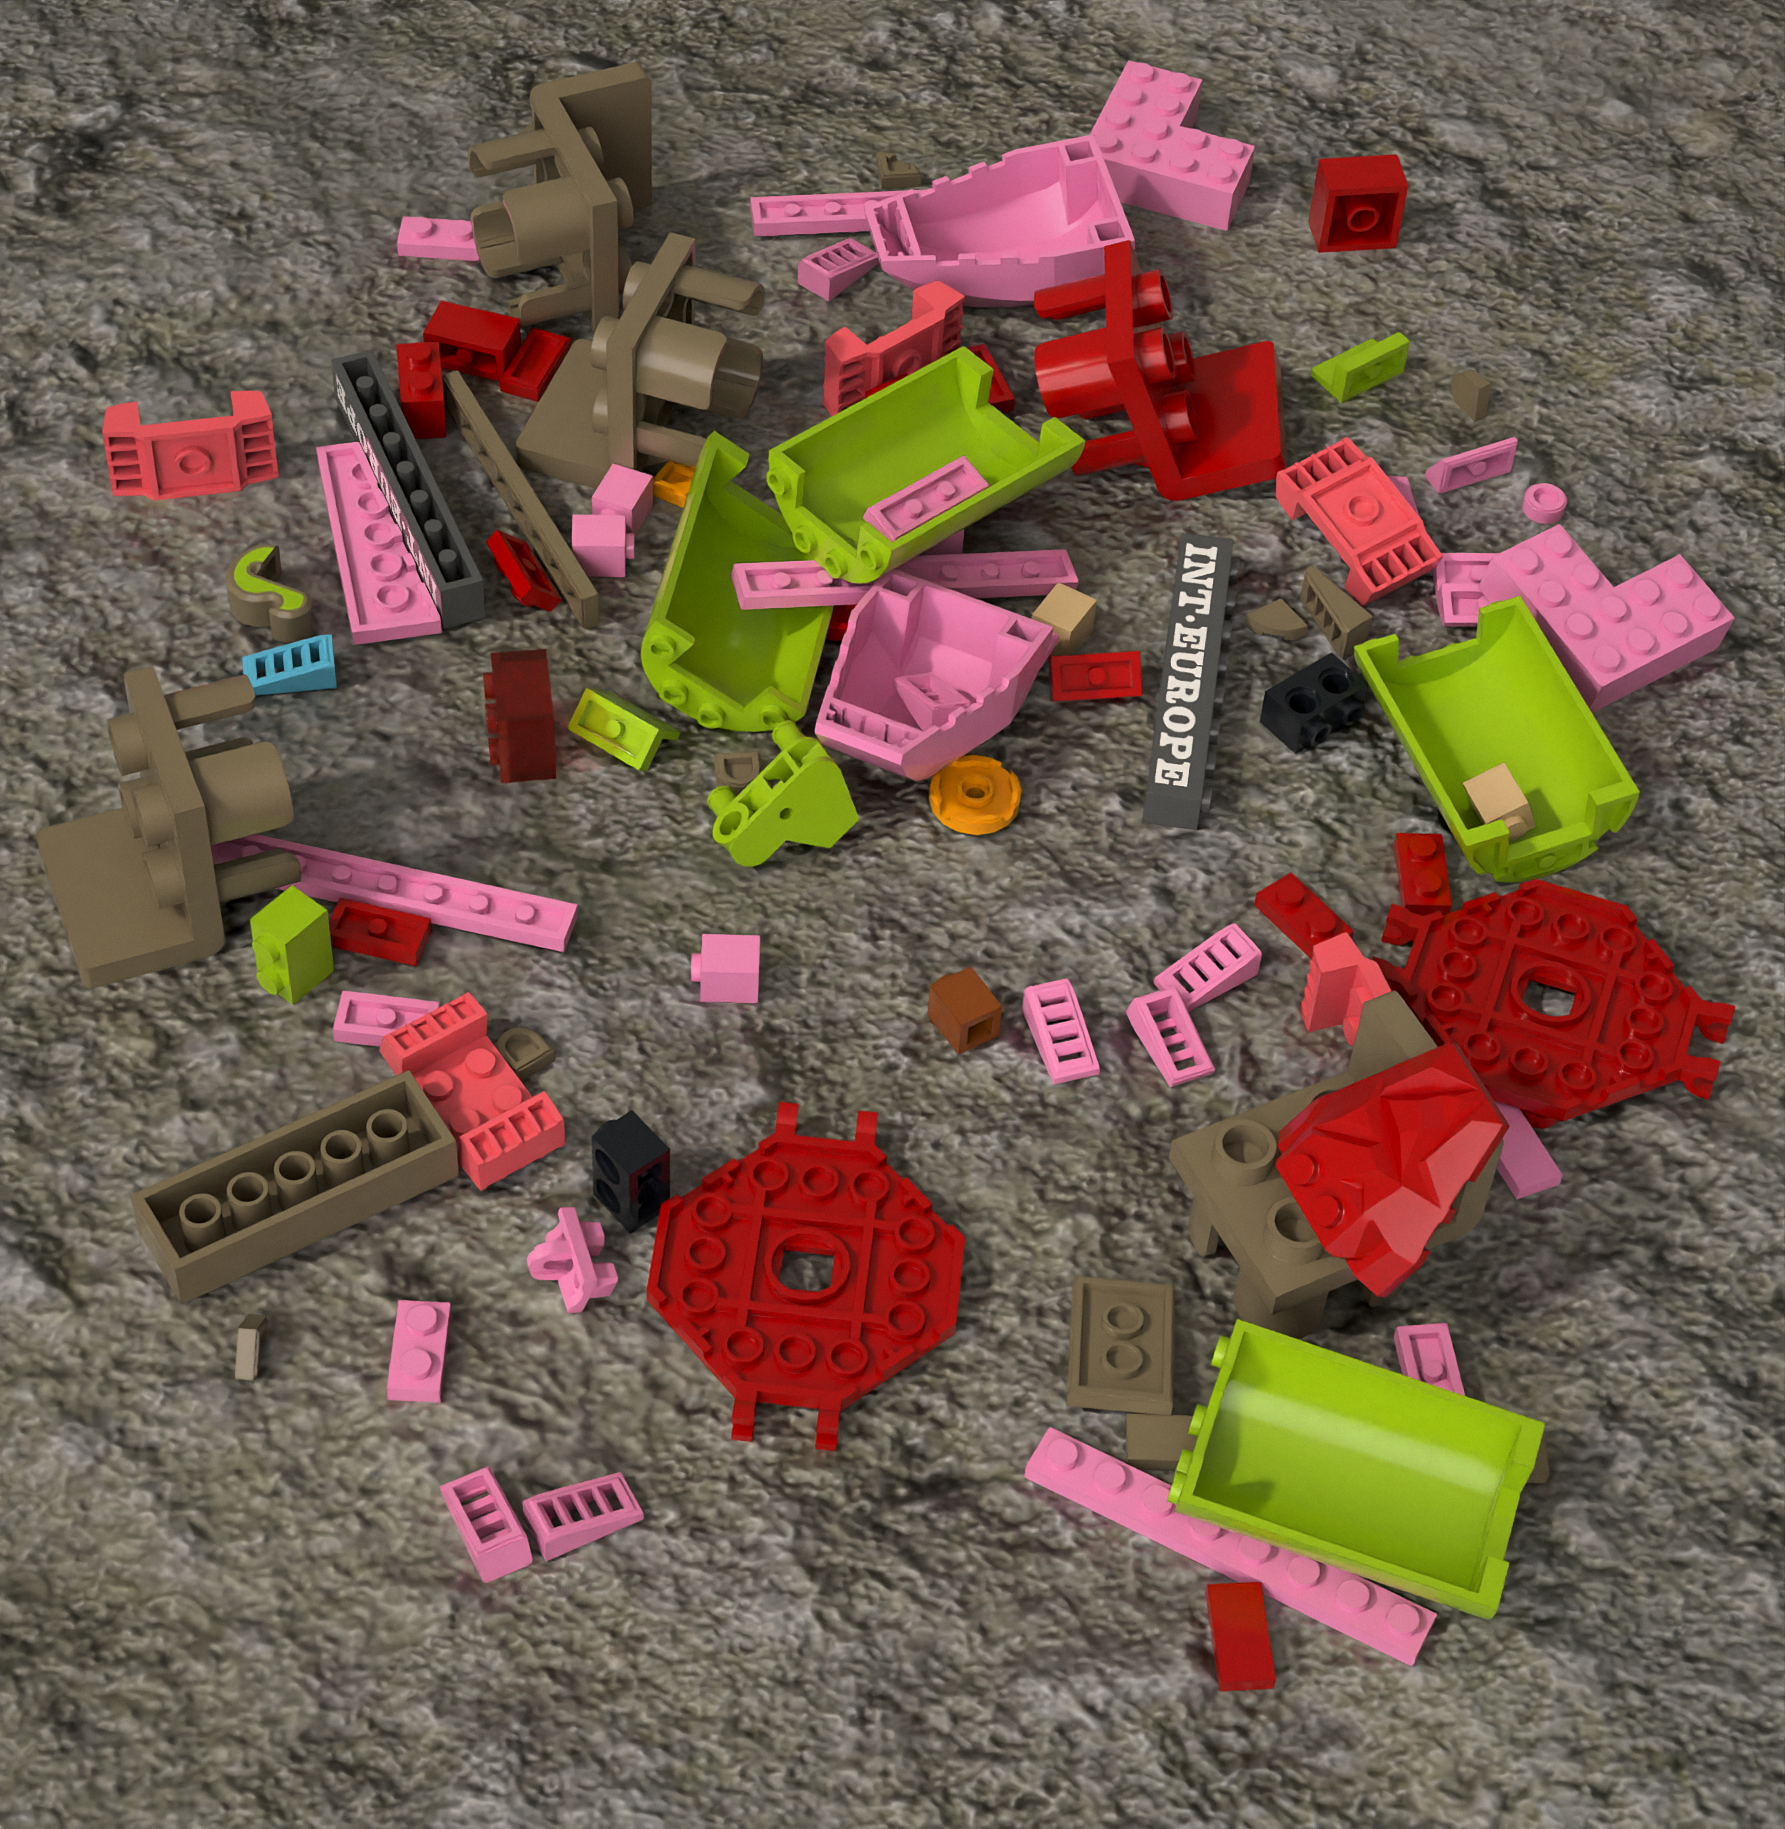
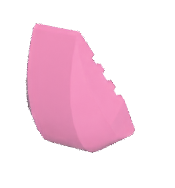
M1094 134L1015 149L1002 154V161L987 166L985 162H981L969 167V174L950 181L948 176H944L932 181V188L916 194L913 189L864 207L866 221L884 272L913 290L923 285L940 281L965 296L963 306L1012 308L1033 305L1036 290L1104 274V246L1130 240L1135 250V239Z
M893 569L879 577L851 611L847 631L843 636L837 661H835L829 686H827L816 721L815 734L822 745L916 782L929 778L1010 725L1024 703L1039 672L1052 638L1054 627ZM934 672L968 699L972 705L966 709L960 706L951 712L948 722L941 727L933 725L926 731H922L893 688V678Z

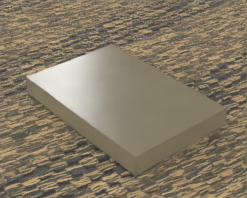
M1073 1276L1066 1406L1171 1416L1174 1376L1175 1285Z

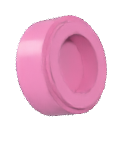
M1534 484L1525 492L1522 510L1529 519L1537 523H1555L1564 515L1567 497L1560 488L1552 484Z

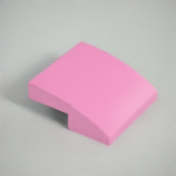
M1441 553L1443 558L1432 572L1443 627H1477L1479 608L1491 604L1479 590L1478 586L1492 557L1499 553Z

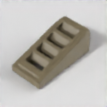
M1311 565L1306 568L1300 600L1336 653L1343 660H1346L1354 655V646L1368 641L1373 616L1316 567Z

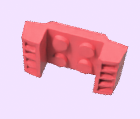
M935 281L913 290L912 318L907 324L878 337L869 344H865L847 327L839 329L825 340L822 404L829 414L834 416L865 399L866 391L903 373L910 375L946 355V352L960 348L965 296L946 284Z
M231 391L233 416L141 425L137 401L107 407L102 433L113 496H146L156 501L242 491L249 484L279 478L272 413L262 391Z
M1348 437L1277 472L1276 498L1292 521L1307 513L1349 566L1350 570L1344 587L1362 607L1434 570L1443 558V555L1427 534L1420 516L1372 457L1365 456Z
M1347 932L1313 946V958L1310 961V972L1307 974V986L1304 988V1000L1301 1001V1011L1308 1032L1343 1024L1345 1038L1350 1046H1354L1364 1002L1389 993L1391 989L1378 963L1364 957Z
M467 992L457 999L383 1036L380 1053L395 1076L407 1070L411 1072L455 1138L458 1166L462 1167L479 1190L482 1191L489 1185L506 1178L520 1168L526 1167L531 1162L539 1158L541 1159L551 1151L566 1145L564 1119L545 1091L534 1097L531 1096L488 1038V1014L470 992Z

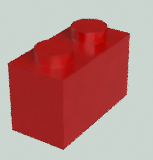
M441 300L423 332L424 342H439L441 368L453 371L458 370L462 373L499 381L521 347L520 318Z
M439 342L396 344L401 410L415 439L446 438Z

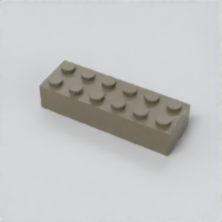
M407 1070L130 1195L137 1230L182 1305L458 1177L457 1145L455 1138L411 1072Z

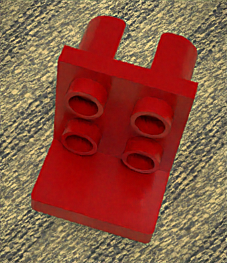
M1130 240L1104 246V274L1035 291L1034 308L1041 318L1051 317L1053 320H1060L1106 308L1105 328L1047 341L1035 348L1036 377L1047 413L1051 417L1056 418L1079 414L1082 419H1090L1126 410L1134 429L1086 441L1081 456L1071 467L1075 476L1078 477L1129 464L1148 467L1160 495L1168 500L1180 501L1276 479L1277 472L1288 468L1281 367L1273 343L1271 341H1263L1193 358L1191 345L1185 331L1167 334L1162 325V322L1173 319L1171 296L1163 271L1157 269L1142 273Z

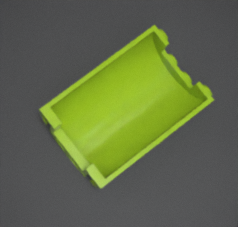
M962 346L770 449L768 459L769 471L767 472L766 479L770 489L775 494L781 513L793 533V541L796 547L801 552L808 553L831 577L861 584L874 581L1071 468L1081 456L1086 440L1056 417L1042 423L1039 442L988 403L994 369L965 346ZM963 455L990 485L987 489L893 542L863 519L869 507Z
M713 431L703 444L643 637L641 661L648 680L659 693L660 698L680 712L696 719L702 726L743 732L774 730L783 721L792 720L796 722L805 716L834 605L741 610L730 576L734 564L808 561L814 559L808 553H803L796 547L793 541V533L782 514L731 481L747 466L750 454L716 431Z
M1521 596L1504 601H1496L1488 606L1479 608L1476 638L1461 643H1452L1444 648L1422 655L1410 656L1399 662V639L1396 634L1379 639H1371L1363 644L1354 646L1355 661L1468 863L1480 876L1488 873L1497 882L1514 883L1557 873L1578 863L1598 850L1599 847L1595 841L1609 829L1617 833L1630 817L1638 801L1640 791ZM1503 762L1528 801L1536 827L1528 830L1519 839L1510 842V832L1502 819L1484 825L1480 824L1470 807L1462 784Z
M1237 1319L1231 1337L1223 1335L1219 1337L1210 1365L1220 1368L1208 1406L1197 1404L1187 1433L1197 1437L1193 1452L1186 1449L1182 1450L1176 1467L1174 1480L1167 1498V1502L1176 1504L1174 1512L1471 1615L1491 1620L1498 1610L1510 1563L1504 1561L1520 1494L1534 1469L1545 1423Z

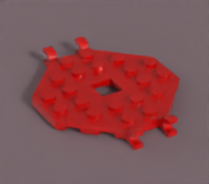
M1539 879L1521 883L1518 891L1499 896L1497 892L1464 902L1462 909L1445 915L1437 911L1421 916L1410 912L1402 906L1391 904L1381 942L1403 945L1409 942V940L1414 941L1405 969L1393 966L1384 959L1372 957V960L1378 963L1391 991L1395 990L1400 994L1438 1047L1449 1042L1459 1045L1494 1101L1562 1122L1678 1080L1684 1082L1686 1089L1692 1094L1709 1099L1721 1061L1707 1057L1698 1058L1687 1054L1694 1026L1699 1027L1704 1037L1713 1042L1723 1044L1735 1010L1734 1005L1702 1000L1691 986L1684 987L1673 973L1675 965L1654 939H1646L1636 926L1638 918L1627 905ZM1529 980L1575 993L1569 1015L1557 1017L1545 1015L1531 1009L1522 1000Z
M779 1102L775 1133L759 1142L757 1150L740 1161H737L735 1158L703 1177L700 1186L682 1197L676 1194L661 1204L647 1284V1301L735 1398L732 1412L731 1440L752 1442L757 1402L819 1409L815 1449L836 1451L840 1413L842 1410L955 1335L965 1237L953 1224L948 1226L932 1210L931 1201L907 1177L902 1179L887 1163V1156L875 1145L878 1112L858 1110L855 1141L797 1135L799 1104ZM784 1250L834 1256L831 1286L817 1292L790 1289L780 1283Z

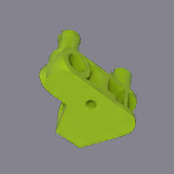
M792 720L779 723L772 733L774 743L778 745L782 752L737 797L734 790H731L729 786L716 787L708 795L707 804L717 816L713 825V838L727 849L735 862L741 866L753 867L762 864L786 840L831 848L859 820L840 768L820 741L813 737H805L799 725H796ZM773 779H779L780 781L774 787L768 782Z

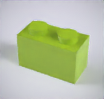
M293 885L250 919L253 938L252 948L255 952L257 966L256 977L260 985L271 995L278 994L294 1005L334 971L327 909Z

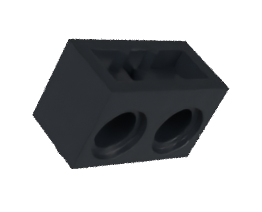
M1331 652L1266 690L1259 722L1291 751L1297 754L1310 745L1316 746L1322 743L1329 734L1342 726L1354 724L1364 712L1368 684Z
M633 1110L617 1120L612 1119L605 1122L591 1136L593 1195L630 1234L658 1216L661 1204L670 1199V1148Z

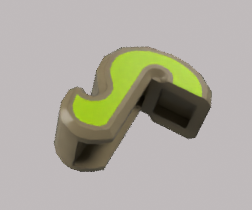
M262 544L251 547L239 554L231 563L225 576L231 614L246 625L253 627L271 626L272 637L280 642L293 643L310 638L315 630L314 620L311 616V596L309 593L276 582L282 572L279 546Z

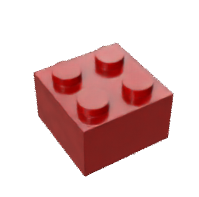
M1397 154L1319 159L1308 219L1318 253L1396 248L1408 190V183Z

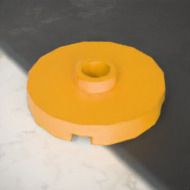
M979 755L962 756L932 775L929 789V802L932 812L943 825L957 832L972 835L994 833L1008 826L1018 814L1022 793L1018 777L1012 770L1009 773L1006 769L1002 768V763L994 758Z

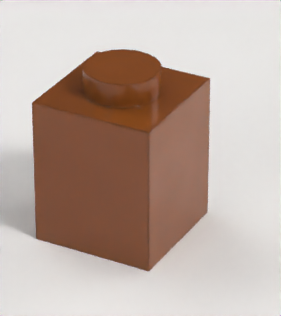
M971 966L955 974H946L930 985L927 1015L958 1055L999 1036L1002 1005Z

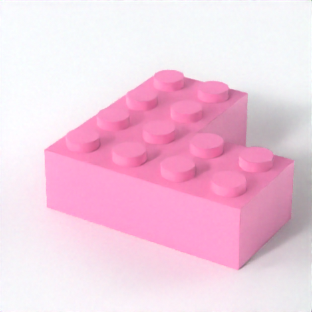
M1128 60L1090 135H1095L1120 202L1227 231L1250 184L1255 146L1242 143L1236 139H1227L1202 132L1198 129H1192L1198 117L1202 79L1180 72L1160 69L1146 63Z
M1561 524L1493 556L1478 586L1490 603L1504 601L1517 596L1522 597L1592 713L1717 649L1735 619L1680 554L1613 587Z

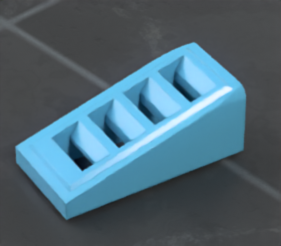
M332 634L307 638L242 657L243 675L246 674L248 676L255 696L337 688ZM276 668H284V671L275 673ZM266 669V676L257 679V670Z

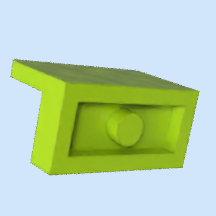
M1400 332L1379 342L1375 339H1369L1314 366L1311 377L1339 402L1343 403L1403 373L1410 341Z
M592 688L585 689L567 726L568 730L639 771L648 770L662 739L678 740L681 731L615 693Z

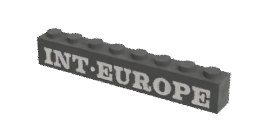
M373 350L331 359L335 399L355 442L360 443L378 481V488L383 492L389 505L391 517L394 523L398 524L404 545L408 553H411L416 563L417 573L422 583H425L437 608L442 628L445 629L486 618L483 578Z
M1181 533L1142 823L1197 830L1199 813H1209L1212 786L1204 785V778L1213 779L1217 752L1208 751V745H1217L1221 718L1212 717L1213 711L1221 712L1225 685L1216 684V680L1225 679L1229 653L1220 652L1221 646L1229 647L1232 621L1224 620V615H1233L1236 589L1228 588V583H1237L1240 558L1232 557L1234 539Z

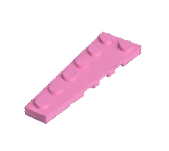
M352 442L316 447L317 461L353 645L442 633L441 618L425 583H422L417 573L416 563L404 545L402 533L398 524H395L391 517L389 505L383 492L378 488V481L360 443Z

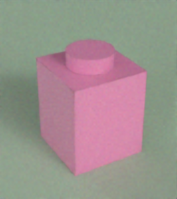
M612 464L592 496V515H626V533H634L635 537L653 508V476Z
M573 514L572 553L587 577H625L626 559L634 560L635 547L634 533H626V515Z
M702 934L701 953H692L691 982H700V1002L758 1003L760 936Z

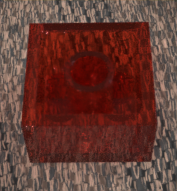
M546 649L491 653L492 672H483L485 700H493V703H485L486 729L488 734H496V737L488 738L490 765H499L501 783L556 779L554 712Z

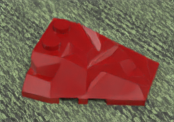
M1449 1042L1315 1099L1279 1131L1277 1146L1282 1154L1276 1159L1275 1166L1324 1249L1333 1257L1345 1259L1358 1280L1377 1297L1385 1298L1423 1265L1430 1254V1251L1425 1248L1429 1239L1440 1223L1449 1224L1457 1211L1451 1206L1466 1181H1476L1510 1125L1459 1045Z

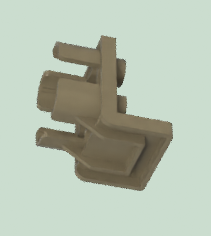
M638 62L536 85L530 92L532 122L517 135L470 145L468 148V166L476 177L488 176L530 165L534 166V184L508 190L503 194V201L479 206L471 214L475 247L480 262L489 277L500 278L556 264L566 284L526 293L521 297L510 300L508 302V315L520 318V328L582 312L595 334L596 328L604 316L619 319V294L624 292L626 279L632 264L625 246L621 242L618 243V230L632 227L634 223L633 210L647 207L652 201L651 80Z
M670 232L652 264L636 261L632 265L624 287V312L620 319L604 316L596 328L593 341L578 339L572 344L516 440V463L518 467L595 489L598 488L612 464L642 472L644 467L665 461L696 468L701 449L707 438L666 427L673 413L695 407L736 419L747 416L759 388L763 368V352L754 344L728 338L721 332L695 326V301L755 316L758 315L764 306V286L760 283L695 267V238Z
M153 666L124 673L130 713L107 719V729L120 774L125 776L140 772L141 778L118 784L122 808L45 827L36 833L40 857L84 987L96 988L210 957L216 954L225 943L220 910L222 906L230 900L301 882V870L298 859L291 852L285 853L284 849H273L216 865L213 863L211 845L284 827L292 822L294 818L292 799L285 771L275 745L270 742L253 744L251 739L241 737L185 752L177 732L179 729L253 710L256 702L255 692L246 674L164 695Z
M1395 990L1364 1002L1348 1071L1172 1140L1169 1159L1193 1194L1188 1221L1190 1240L1198 1253L1205 1257L1216 1252L1220 1235L1240 1266L1233 1301L1238 1314L1245 1322L1296 1339L1313 1333L1320 1326L1329 1291L1357 1280L1345 1259L1333 1257L1324 1249L1276 1168V1159L1282 1154L1277 1146L1279 1131L1315 1099L1438 1047L1400 994ZM1503 1138L1476 1181H1466L1451 1205L1457 1211L1449 1224L1440 1223L1425 1248L1430 1250L1461 1237L1479 1223L1504 1145ZM1405 1281L1385 1298L1377 1297L1366 1286H1364L1362 1295L1370 1307H1375L1396 1297L1402 1290Z

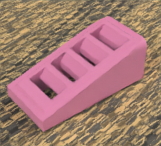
M848 238L802 259L798 263V284L829 302L878 265L880 261L876 252L854 239Z
M934 672L893 678V688L922 731H926L933 725L941 727L948 722L951 712L960 706L966 709L972 705L968 699Z
M1233 923L1215 933L1156 976L1154 984L1159 990L1177 986L1188 1012L1258 975L1262 953L1237 924ZM1218 961L1224 969L1220 970L1214 962ZM1200 970L1207 977L1208 981L1205 982L1196 971ZM1184 978L1194 991L1189 993L1180 984L1179 980Z
M1061 979L1026 988L1022 1012L1053 1085L1099 1075L1100 1067L1070 980ZM1062 1019H1065V1021H1066V1022H1061V1023L1052 1024V1025H1048V1026H1047V1023H1049V1022L1058 1021V1020H1062ZM1073 1037V1040H1068L1053 1044L1052 1042L1055 1040ZM1079 1053L1081 1056L1080 1058L1059 1062L1057 1058Z
M1177 986L1132 1000L1126 1010V1014L1133 1029L1169 1087L1214 1073L1213 1063ZM1161 1014L1166 1015L1167 1020L1155 1023L1153 1017ZM1174 1028L1175 1032L1177 1033L1165 1038H1162L1160 1032ZM1183 1043L1186 1048L1171 1054L1167 1047ZM1192 1058L1196 1064L1195 1066L1177 1071L1174 1063Z
M490 1466L439 1486L444 1501L483 1582L489 1583L527 1567L532 1563L533 1558L527 1535ZM486 1492L489 1493V1495L484 1498H481L464 1506L461 1505V1503L466 1500H469Z
M621 1472L547 1491L522 1501L523 1519L546 1562L644 1519V1513ZM615 1492L624 1509L613 1511L605 1495ZM594 1500L602 1512V1515L595 1517L587 1503ZM577 1508L582 1520L574 1522L568 1511ZM558 1516L562 1526L554 1528L550 1519Z

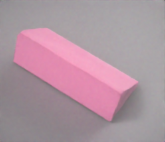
M1516 437L1444 458L1425 471V478L1436 492L1440 494L1509 473L1512 469L1518 440Z

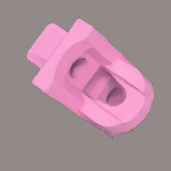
M560 1207L558 1211L559 1224L547 1233L545 1237L546 1242L534 1247L535 1250L527 1257V1265L531 1276L535 1279L558 1280L568 1313H582L589 1298L611 1295L618 1282V1276L614 1263L592 1262L590 1257L599 1256L604 1247L605 1235L601 1223L579 1221L575 1207Z

